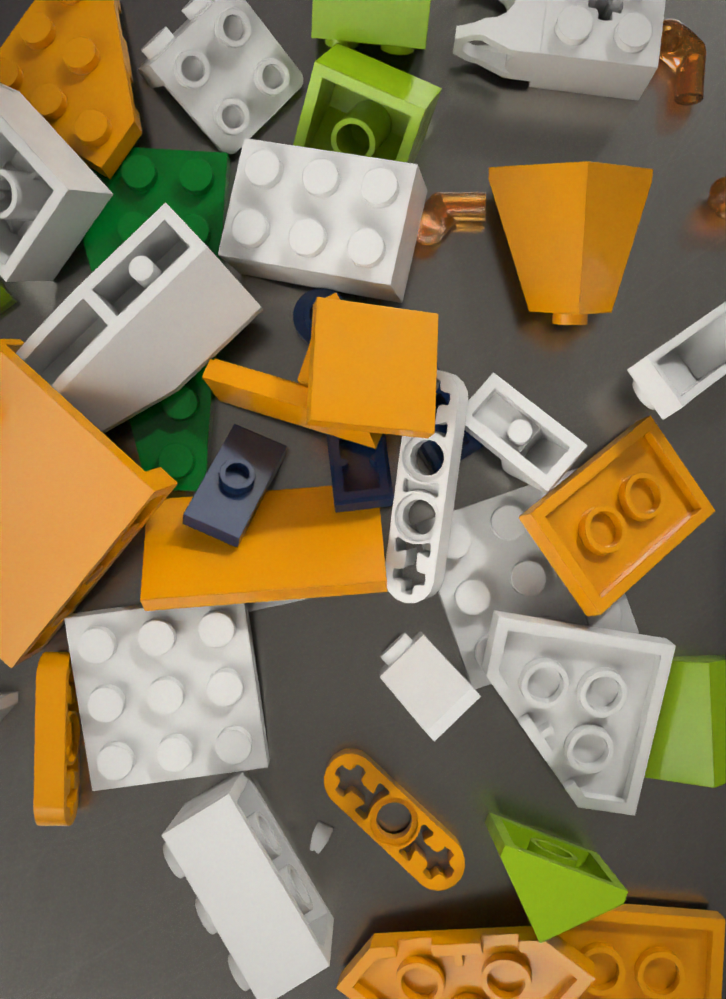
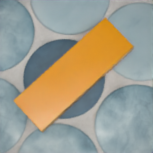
M210 359L202 375V378L220 402L328 435L330 434L374 449L377 448L382 436L381 433L306 425L308 385L219 359Z

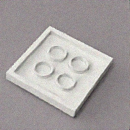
M577 469L566 472L565 475L558 481V483L553 488H555L558 484H560L563 480H565ZM531 485L453 511L445 575L438 593L467 678L475 690L491 684L481 667L494 610L639 633L625 593L601 615H585L518 518L546 495V493ZM436 517L416 523L417 532L422 534L428 533L434 527ZM430 543L422 544L424 551H431Z
M247 603L145 611L142 604L71 613L64 618L92 791L268 768L270 757Z

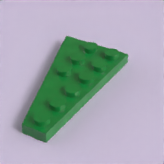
M133 147L111 179L90 168L113 193L111 199L83 237L91 273L165 202L224 264V260L218 255L228 210L231 166L228 153ZM218 354L214 356L212 360L217 359ZM207 364L178 392L129 419L141 468L146 472L161 467L178 482L172 491L196 493L210 468L215 394L202 378Z

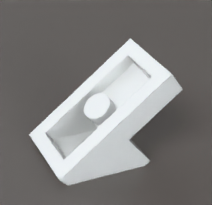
M494 372L468 401L464 430L501 459L502 469L505 472L546 494L552 490L587 449L588 445Z

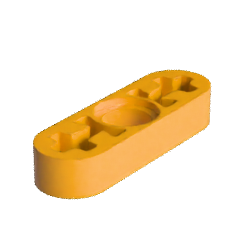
M44 652L39 659L36 671L33 811L35 822L38 826H71L78 810L81 719L70 652Z
M354 748L343 749L334 754L326 766L324 775V787L329 798L421 885L435 891L447 890L456 885L465 870V858L458 839L368 754ZM343 765L348 770H352L357 765L363 768L361 781L373 794L380 783L386 788L374 796L366 812L359 808L365 804V795L352 785L345 790L338 787L341 775L337 769ZM388 803H400L411 814V821L408 827L400 833H387L377 823L376 818L379 810ZM422 825H426L429 828L422 832L423 841L433 851L440 852L444 847L449 849L447 858L450 866L444 870L438 865L432 867L430 871L426 869L428 864L426 854L413 842L418 836ZM413 842L410 851L406 852L403 848Z

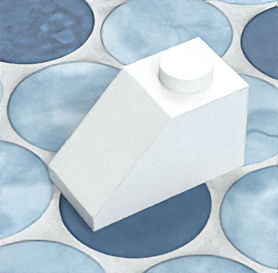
M421 631L412 639L404 632L380 655V658L386 663L379 670L380 678L434 742L481 697L469 681Z

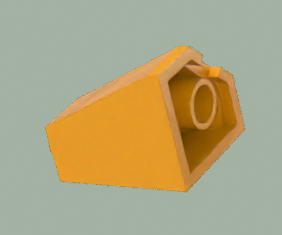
M591 161L489 167L488 180L529 312L553 313L552 324L587 325L588 314L612 313L651 187L653 169Z

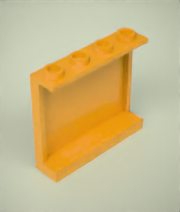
M0 339V659L10 668L15 667L43 650L65 623L64 618L74 612L178 484L161 467L145 472L16 354L24 344L21 339Z

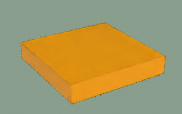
M317 297L313 304L306 425L427 439L435 434L439 314Z

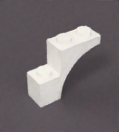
M726 301L627 369L634 379L632 385L639 400L647 408L655 409L663 420L683 408L697 395L726 375Z

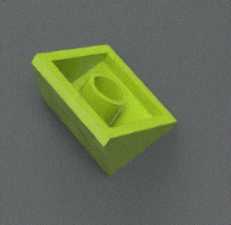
M726 655L673 656L644 778L711 788L726 784Z
M488 812L485 825L539 943L624 904L628 890L598 853Z

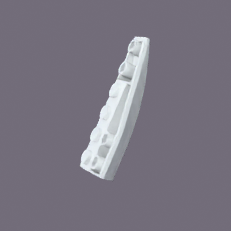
M165 202L56 308L19 348L16 354L102 433H106L178 392L210 359L216 356L263 311V308L207 245Z

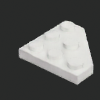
M494 610L481 667L491 684L507 704L578 808L635 816L676 645L667 638Z

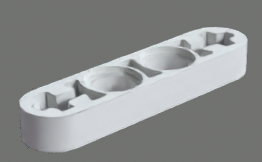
M437 370L436 391L441 381V391L450 393V401L448 405H439L435 424L448 425L447 433L435 431V434L428 439L402 436L385 567L388 591L395 599L404 603H417L434 596L441 588L445 575L467 415L468 391L464 382L459 377ZM429 440L436 442L441 447L444 455L442 467L433 475H428L419 468L416 457L420 446ZM418 500L428 502L435 511L436 521L434 527L426 534L417 532L409 521L410 508ZM406 542L411 544L430 543L431 551L426 550L417 554V548L406 549ZM417 554L416 569L418 572L425 574L426 580L424 583L415 585L412 589V579L405 577L403 570L405 567L414 565Z

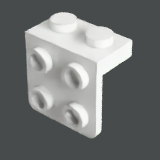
M190 0L181 10L188 19L173 34L165 26L141 49L148 59L137 71L152 88L164 86L219 151L234 154L242 147L244 138L250 139L302 87L303 75L246 0Z

